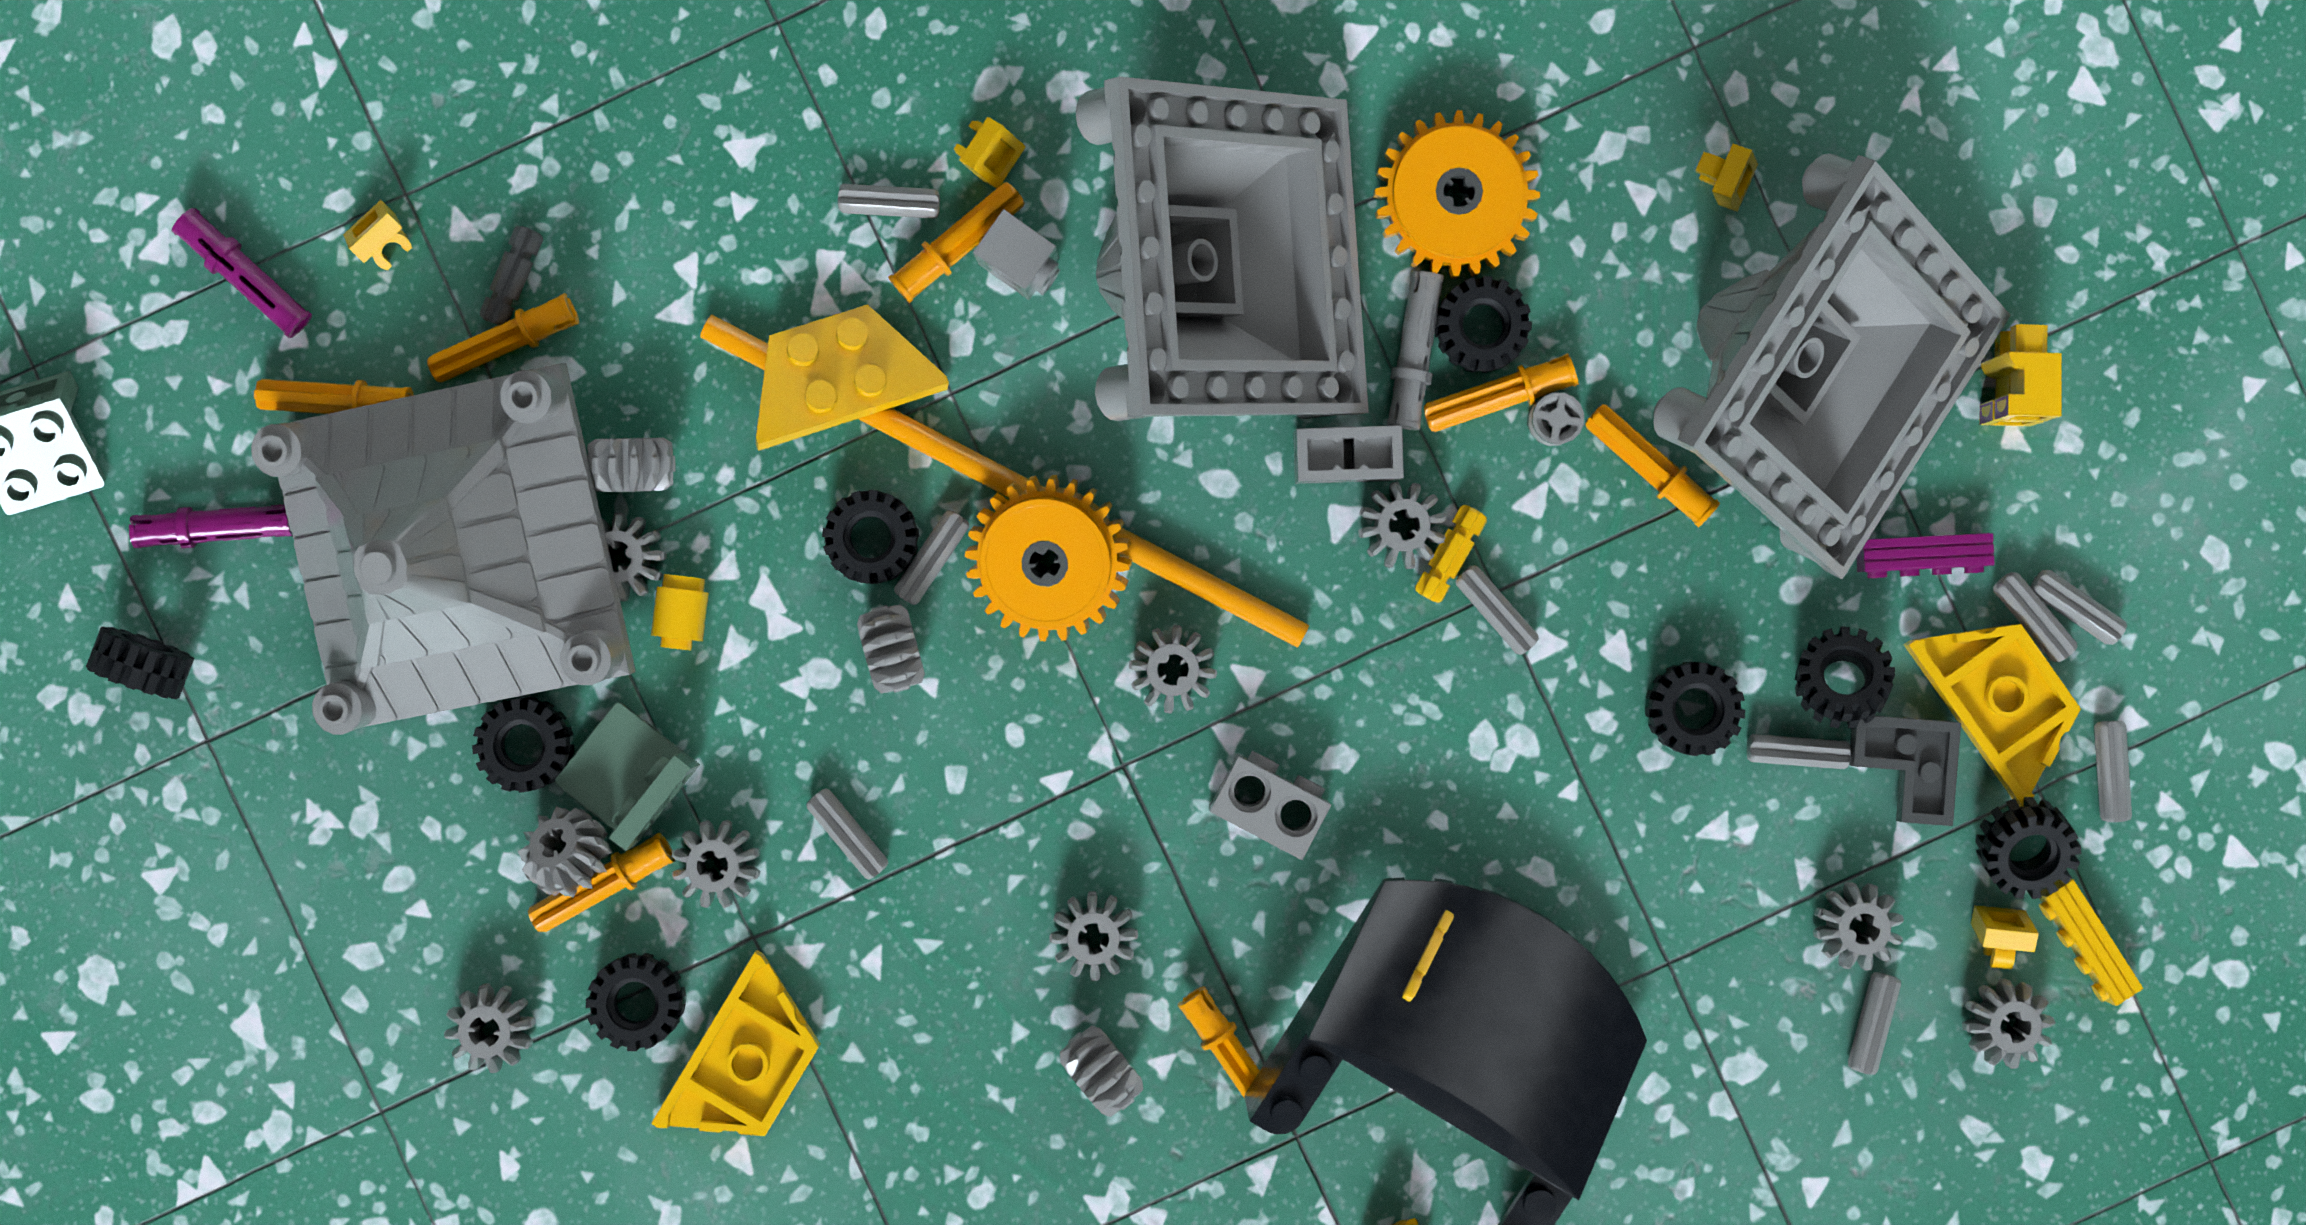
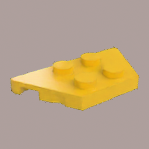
M868 304L769 335L756 432L757 449L760 451L948 390L949 381L941 370Z
M2010 624L1913 639L1903 644L1953 716L1961 723V727L2011 798H2015L2020 807L2023 806L2024 797L2034 798L2035 795L2032 794L2033 789L2045 767L2051 766L2060 749L2061 737L2064 733L2070 731L2081 708L2022 624Z
M756 950L653 1119L651 1124L655 1127L698 1128L699 1131L717 1133L736 1131L742 1135L765 1136L821 1043L762 952Z

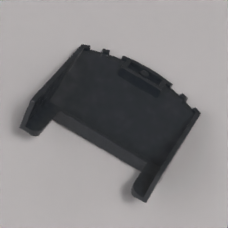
M1404 877L1386 878L1378 886L1244 1097L1251 1123L1272 1134L1292 1132L1300 1126L1341 1061L1344 1060L1532 1172L1498 1225H1555L1572 1197L1579 1201L1647 1043V1039L1627 997L1609 972L1587 948L1544 915L1493 891L1453 884L1449 880L1435 878V881L1405 880ZM1445 910H1448L1454 914V918L1443 936V941L1426 975L1421 980L1422 983L1415 997L1409 1002L1402 998L1403 992Z

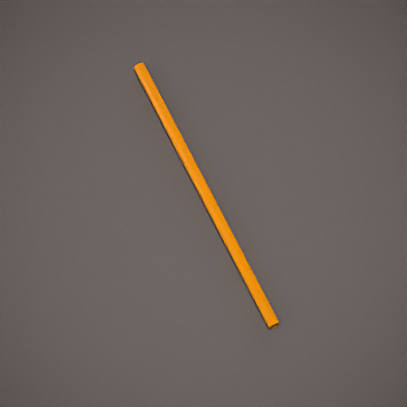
M710 315L701 331L700 337L765 371L768 343L714 315ZM893 408L858 419L1008 497L1007 487L1013 482H1016L1023 491L1026 490L1028 478ZM1121 528L1116 533L1117 538H1128L1131 541L1129 548L1121 552L1120 556L1131 559L1133 563L1297 648L1299 647L1309 628V624L1124 528Z

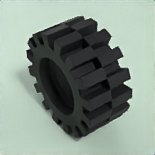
M1483 276L1479 279L1473 277L1465 280L1445 296L1438 309L1435 337H1438L1440 342L1438 347L1442 354L1446 353L1449 356V361L1455 366L1460 365L1465 368V371L1472 373L1475 371H1482V373L1492 372L1512 362L1519 356L1522 349L1526 347L1529 341L1527 339L1528 333L1532 330V321H1529L1528 317L1531 311L1529 305L1523 303L1521 299L1522 293L1518 289L1514 291L1508 286L1509 282L1503 279L1500 281L1493 280V276ZM1477 305L1492 307L1502 319V332L1499 338L1488 345H1479L1472 342L1466 336L1463 329V319L1466 312Z
M878 490L857 491L851 493L849 497L839 500L834 510L829 511L826 517L828 521L822 532V537L825 539V546L823 548L835 570L840 571L844 577L866 584H878L893 580L908 568L913 556L917 553L919 529L916 527V519L901 500L888 493ZM866 517L882 519L888 525L891 532V542L888 549L882 555L874 558L860 555L854 549L851 541V533L858 521Z
M102 626L86 667L87 670L95 672V675L108 678V681L116 684L126 685L125 687L138 689L150 695L156 694L162 698L177 699L180 698L194 657L174 646L165 645L156 639L152 640L138 633L132 634L123 629L118 630L114 627Z
M1841 626L1838 634L1834 635L1832 628L1823 631L1821 639L1815 636L1809 641L1807 649H1804L1801 654L1794 680H1797L1795 686L1796 696L1802 695L1803 697L1801 702L1803 709L1806 712L1810 708L1815 711L1813 719L1821 723L1823 718L1827 717L1831 719L1829 727L1839 728L1841 721H1845L1849 729L1857 727L1861 719L1864 720L1865 724L1874 719L1876 712L1880 713L1893 687L1895 667H1890L1892 656L1889 650L1884 653L1880 651L1883 642L1877 637L1872 642L1866 640L1867 631L1859 628L1857 636L1850 635V627ZM1837 661L1853 663L1859 667L1864 675V686L1853 694L1837 693L1827 685L1824 678L1825 669Z
M1690 661L1666 668L1667 672L1663 675H1658L1654 679L1655 685L1652 690H1648L1646 698L1649 699V705L1645 707V716L1650 719L1651 724L1648 726L1651 732L1659 737L1658 741L1664 746L1686 755H1711L1716 753L1715 750L1718 748L1725 749L1731 744L1729 739L1733 735L1738 736L1742 728L1738 726L1740 718L1745 719L1746 710L1741 709V701H1745L1743 693L1738 691L1735 686L1738 684L1732 676L1726 675L1724 673L1725 670L1708 663ZM1692 688H1699L1707 692L1714 704L1711 720L1703 727L1697 729L1685 727L1678 720L1675 709L1680 695Z
M517 698L495 705L492 711L486 712L481 718L483 721L482 725L475 728L473 736L478 737L477 744L472 745L473 754L478 753L480 762H477L476 765L479 771H486L489 775L486 779L491 784L498 783L502 786V790L509 792L515 790L522 793L540 789L555 782V779L568 764L569 754L574 753V744H570V736H573L572 728L567 727L564 722L567 718L561 711L556 712L553 709V704L547 701H538V698ZM519 724L529 725L536 729L543 742L541 755L535 762L529 765L515 763L509 758L505 750V738L508 732Z
M2024 797L2023 806L2020 807L2015 798L2006 801L2009 808L2008 811L2002 813L1997 806L1991 811L1995 821L1992 823L1983 819L1980 824V828L1985 835L1976 834L1975 843L1979 847L1976 850L1977 856L1993 883H1996L1998 888L2005 894L2011 891L2015 898L2023 899L2027 890L2032 899L2041 898L2040 889L2046 887L2051 895L2058 891L2054 884L2055 881L2060 879L2067 884L2072 879L2067 868L2078 869L2080 861L2075 855L2081 854V845L2077 841L2079 838L2062 812L2057 807L2053 808L2050 802L2041 799L2039 804H2037L2033 797ZM2031 835H2043L2046 837L2045 846L2036 856L2024 861H2013L2010 859L2012 848L2023 838Z
M631 953L615 959L597 973L598 976L591 981L588 988L591 993L586 998V1008H590L591 1015L587 1017L590 1026L596 1024L599 1031L595 1034L601 1040L605 1037L612 1041L610 1046L616 1049L624 1046L627 1047V1051H637L643 1047L646 1050L663 1041L677 1027L680 1022L679 1018L685 1010L686 1004H683V997L686 996L685 987H680L678 982L681 978L677 971L672 972L667 967L670 963L663 958L658 961L653 959V954L644 953L643 955H636V953ZM630 982H640L652 990L656 1004L653 1014L648 1019L632 1021L621 1014L617 1006V995L623 985Z

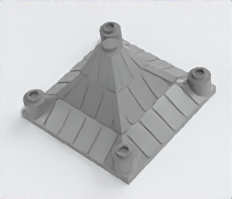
M1120 76L1104 80V87L1085 92L1079 98L1076 105L1075 116L1077 126L1082 136L1092 144L1102 145L1112 142L1113 150L1115 151L1113 159L1115 191L1118 198L1117 214L1106 233L1097 258L1096 279L1099 292L1111 309L1125 320V333L1128 341V364L1105 368L1099 374L1096 381L1095 396L1101 412L1108 419L1114 421L1153 416L1296 415L1299 418L1310 419L1334 415L1369 413L1347 100Z
M1829 153L1816 158L1807 167L1802 178L1803 197L1806 203L1827 212L1823 222L1818 227L1815 226L1771 271L1766 269L1736 282L1715 294L1702 307L1698 315L1696 332L1706 355L1712 362L1707 398L1683 387L1674 388L1657 402L1654 409L1653 422L1654 430L1659 437L1695 453L1734 489L1739 491L1753 506L1758 508L1771 522L1778 526L1780 541L1784 547L1816 562L1826 572L1843 579L2011 315L1875 160L1858 155L1855 161H1851Z
M566 363L537 369L520 370L506 376L293 422L270 424L261 428L254 436L251 445L252 458L256 466L263 473L272 477H278L284 496L283 501L290 531L294 539L293 544L300 573L304 581V590L310 616L313 619L317 646L325 670L324 675L327 685L315 694L312 703L313 716L316 723L324 731L333 735H343L366 726L572 685H593L605 679L630 675L636 672Z

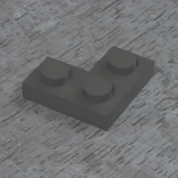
M1874 716V719L1865 724L1864 720L1861 719L1857 727L1851 728L1850 766L1900 770L1896 821L1953 826L1961 732L1960 722Z

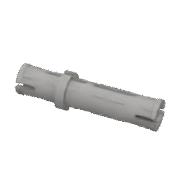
M1411 271L1397 367L1392 368L1390 379L1394 380L1387 426L1402 425V429L1420 430L1426 385H1431L1433 374L1429 372L1430 355L1444 276L1427 271Z

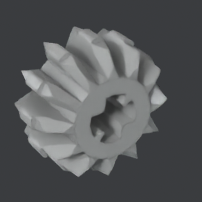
M665 438L595 439L587 444V457L595 491H662L673 485V472L676 471L675 456H673L672 442Z
M1392 482L1389 484L1392 502H1389L1383 493L1375 490L1370 496L1373 502L1380 508L1379 512L1365 507L1360 509L1359 515L1375 522L1374 527L1359 529L1358 536L1360 538H1367L1376 535L1378 541L1369 546L1366 552L1370 557H1373L1384 547L1387 548L1388 551L1383 564L1387 568L1394 566L1398 553L1401 552L1404 567L1406 569H1413L1415 567L1413 549L1424 560L1430 561L1434 554L1424 543L1427 539L1439 544L1445 540V535L1440 532L1431 531L1430 527L1431 524L1445 522L1447 520L1446 514L1428 515L1426 510L1434 506L1438 501L1434 494L1426 497L1421 503L1416 502L1421 491L1420 484H1411L1406 499H1403L1399 482ZM1396 511H1402L1405 519H1413L1415 522V530L1407 531L1411 536L1407 540H1402L1399 532L1391 533L1389 529V521L1397 520L1393 515Z
M614 513L612 529L602 519L620 601H628L630 585L639 596L648 594V586L642 577L645 576L655 581L661 580L663 574L659 570L650 567L651 560L663 561L667 558L665 551H651L649 548L660 540V533L658 531H651L641 537L646 525V520L642 517H636L628 527L625 514ZM625 543L628 546L625 554L632 559L629 566H618L617 570L615 569L617 560L611 556L613 548L623 549Z
M901 604L889 607L885 605L860 615L857 627L874 688L881 694L893 691L897 693L922 683L925 672L908 610Z
M1180 625L1173 626L1172 643L1165 644L1162 631L1159 628H1155L1152 630V635L1159 646L1158 648L1153 650L1141 640L1136 644V648L1141 653L1149 656L1148 662L1139 660L1129 661V669L1135 671L1147 670L1148 675L1133 681L1131 684L1132 688L1140 690L1149 684L1154 687L1144 700V703L1149 707L1156 702L1160 693L1166 695L1163 705L1165 713L1171 714L1173 712L1174 696L1178 695L1181 696L1184 708L1187 711L1194 708L1193 701L1187 693L1191 688L1204 698H1207L1210 694V691L1204 685L1196 682L1198 676L1209 679L1216 678L1217 670L1213 668H1199L1198 662L1212 658L1214 652L1211 648H1207L1194 655L1192 649L1200 642L1202 637L1197 632H1194L1189 637L1185 646L1179 644L1182 635V627ZM1171 654L1181 656L1180 664L1182 665L1186 662L1188 666L1187 674L1179 675L1175 684L1164 682L1163 680L1166 678V675L1159 676L1157 669L1159 663L1168 662L1169 655Z
M556 806L551 819L547 816L537 815L539 827L535 831L523 832L526 840L530 843L518 851L521 860L525 862L522 871L525 873L526 878L537 884L538 888L546 894L554 896L560 892L564 896L574 898L579 885L583 888L593 889L591 877L595 872H607L600 860L612 853L609 844L604 841L607 836L605 828L596 820H592V816L584 810H578L577 808L568 811L566 808Z
M710 820L701 822V838L691 830L682 834L684 843L691 850L677 848L672 852V858L686 863V867H681L672 872L673 879L680 880L689 877L691 883L683 889L682 894L684 897L689 898L698 889H701V907L708 908L712 904L715 892L723 908L731 906L733 903L732 891L742 898L751 892L748 884L742 878L757 879L760 876L761 871L759 869L746 865V861L760 856L759 848L743 851L741 845L749 839L750 833L747 830H743L734 839L730 838L732 822L729 820H724L721 823L717 836ZM709 851H714L717 858H726L728 866L720 871L724 876L719 877L716 869L707 870L705 861L712 857Z
M1846 882L1843 888L1844 899L1838 893L1832 890L1828 891L1825 896L1832 905L1830 911L1818 907L1814 910L1815 916L1826 920V925L1819 926L1813 930L1814 937L1823 940L1829 939L1824 944L1821 952L1828 958L1839 955V966L1845 969H1850L1857 960L1860 968L1866 971L1871 970L1874 963L1873 954L1884 962L1891 960V954L1885 948V945L1888 941L1895 945H1900L1903 942V938L1900 935L1891 932V927L1899 926L1904 922L1903 915L1888 913L1894 906L1895 899L1888 894L1878 897V887L1867 883L1860 892L1855 883ZM1853 918L1867 923V928L1863 934L1849 929Z
M1096 891L1088 892V908L1086 909L1082 908L1079 900L1074 896L1069 898L1067 904L1074 914V918L1063 912H1056L1053 918L1058 925L1068 929V931L1051 932L1049 936L1051 943H1068V946L1056 953V961L1062 963L1074 956L1076 960L1070 971V974L1074 977H1078L1081 973L1084 963L1091 965L1090 977L1092 981L1100 979V964L1105 963L1111 974L1117 975L1120 973V966L1114 958V954L1123 959L1132 960L1134 951L1119 941H1132L1138 938L1137 929L1119 928V926L1132 918L1131 910L1125 909L1113 916L1111 913L1116 907L1117 897L1110 895L1105 902L1104 908L1097 907L1098 897ZM1087 924H1098L1099 932L1108 933L1109 939L1107 941L1101 939L1100 947L1090 948L1088 939H1080L1079 936L1080 930L1087 933Z
M2005 978L1999 979L1996 985V992L1986 985L1979 987V994L1983 999L1981 1004L1970 1000L1965 1003V1007L1976 1014L1975 1019H1968L1962 1023L1963 1030L1975 1033L1968 1045L1975 1052L1984 1051V1060L1989 1064L1995 1066L2003 1059L2007 1067L2016 1069L2020 1064L2021 1055L2030 1062L2038 1061V1053L2034 1048L2037 1043L2047 1047L2052 1045L2051 1039L2042 1034L2043 1028H2049L2056 1024L2054 1017L2041 1014L2049 1002L2041 995L2032 996L2033 987L2025 982H2020L2014 988L2010 980ZM2010 1014L2016 1017L2014 1027L2007 1026L2010 1032L2006 1033L2000 1029L2002 1020L2009 1022L2006 1015Z
M490 983L480 985L477 996L467 990L459 996L462 1008L452 1007L447 1012V1017L459 1026L447 1029L444 1032V1037L449 1040L459 1039L461 1043L452 1051V1057L457 1059L467 1052L471 1054L468 1062L469 1070H477L485 1060L490 1073H497L502 1068L503 1060L509 1065L514 1066L521 1060L518 1049H528L533 1044V1039L522 1032V1030L532 1028L536 1024V1019L530 1016L520 1017L519 1012L526 1008L528 1001L526 998H521L511 1004L509 1000L512 995V988L507 985L500 988L496 996ZM493 1019L497 1022L499 1029L487 1037L481 1027Z
M1090 1026L1084 1032H1079L1060 1051V1063L1066 1069V1072L1103 1115L1112 1117L1121 1109H1126L1135 1101L1134 1098L1143 1091L1142 1078L1101 1028Z

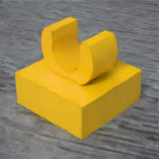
M989 117L986 118L984 123L971 121L969 127L976 132V135L967 148L956 144L954 151L960 156L959 161L983 182L997 189L1003 183L1026 146L1002 124Z
M1733 143L1726 160L1714 154L1703 152L1695 172L1700 174L1699 180L1714 186L1712 193L1718 205L1738 212L1758 163L1751 149Z
M382 200L375 204L343 234L348 248L363 263L370 257H373L375 263L384 270H389L392 267L390 260L382 254V249L387 243L396 242L407 252L412 249L407 235L401 231L402 226L397 215Z
M1974 905L1971 926L1982 947H1984V955L1991 956L1989 964L1991 968L2012 970L2016 950L2035 952L2039 933L2026 910Z

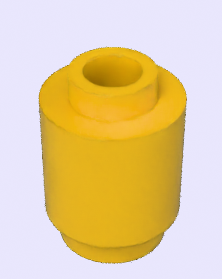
M663 574L662 587L657 586L651 629V636L661 637L660 647L691 651L692 641L703 642L709 596L708 592H704L705 579Z

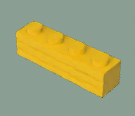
M2060 879L2054 882L2058 891L2051 895L2046 888L2040 891L2041 898L2039 899L2042 902L2039 904L2040 910L2049 921L2054 920L2059 928L2056 931L2058 938L2065 947L2072 948L2077 956L2074 958L2076 966L2084 975L2088 974L2094 983L2091 988L2101 1002L2106 1001L2117 1006L2144 989L2074 879H2071L2067 884Z

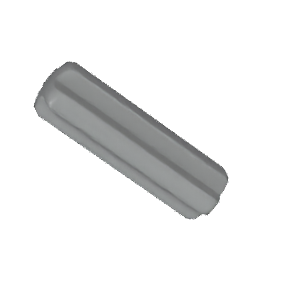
M842 184L838 191V208L842 213L934 219L938 217L940 212V194L936 189Z
M951 510L943 514L894 587L896 595L913 605L920 602L969 529V522L965 518Z
M1470 566L1458 576L1455 581L1456 586L1516 654L1522 655L1537 643L1539 640L1538 634L1478 566Z
M2042 570L2032 581L2030 587L2043 602L2103 643L2114 645L2126 631V621L2052 570Z
M2010 572L1996 582L1993 586L1996 595L2052 661L2061 662L2073 654L2078 647L2077 642L2019 573Z
M2117 720L2101 721L2094 726L2100 818L2106 822H2125L2132 817L2126 724Z
M1752 734L1747 742V759L1756 763L1846 769L1851 759L1850 744L1845 741Z
M822 789L807 802L806 806L809 812L864 878L870 880L887 867L888 859L829 789Z
M1874 972L1871 975L1848 1059V1066L1857 1072L1875 1075L1878 1072L1901 988V980L1895 976L1881 972Z

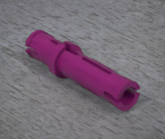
M196 208L187 210L174 223L171 231L205 260L204 267L212 274H221L250 303L255 305L278 326L285 336L293 338L309 323L312 314L306 311L271 277L240 251L242 244L234 237L226 238L200 214L199 210Z
M284 504L209 511H193L192 507H181L175 513L132 515L130 517L131 524H129L130 541L134 548L180 544V547L185 549L195 548L197 543L209 541L293 536L290 531Z

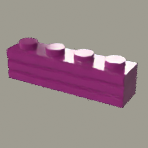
M1993 533L1868 539L1856 557L1857 572H1867V578L1887 577V571L1896 570L1900 571V577L1920 576L1919 569H1932V575L1952 574V568L1964 567V573H1983L1984 566H1994Z

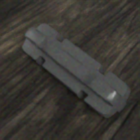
M519 225L514 228L508 244L512 245L510 252H504L489 288L493 291L491 298H485L480 310V317L484 320L500 326L511 319L515 309L511 307L513 300L518 301L533 266L530 258L532 254L537 256L543 242V236L540 233Z

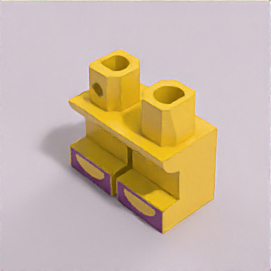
M2016 324L2010 327V331H2001L1995 339V358L1981 363L1984 374L1989 378L1996 379L1995 400L1980 404L1979 425L2034 426L2062 416V353H2047L2048 325Z

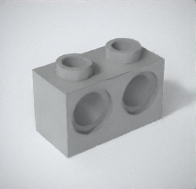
M1004 209L973 251L981 267L1028 300L1031 299L1036 291L1044 295L1061 271L1058 268L1059 263L1057 261L1059 257L1056 246Z
M1402 425L1299 428L1293 432L1295 484L1399 481L1404 478Z
M1253 750L1248 759L1237 754L1209 806V811L1303 860L1331 807L1327 800L1321 798L1325 788L1300 775L1296 777L1293 783L1275 774L1279 764ZM1244 776H1255L1263 783V794L1255 803H1242L1234 795L1237 781ZM1292 800L1303 801L1309 808L1308 820L1297 828L1287 827L1280 818L1283 806Z

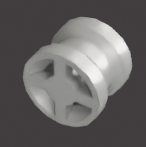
M1551 393L1538 399L1531 406L1527 416V426L1531 435L1539 443L1546 446H1559L1574 440L1580 434L1584 425V411L1581 404L1573 396L1566 393Z

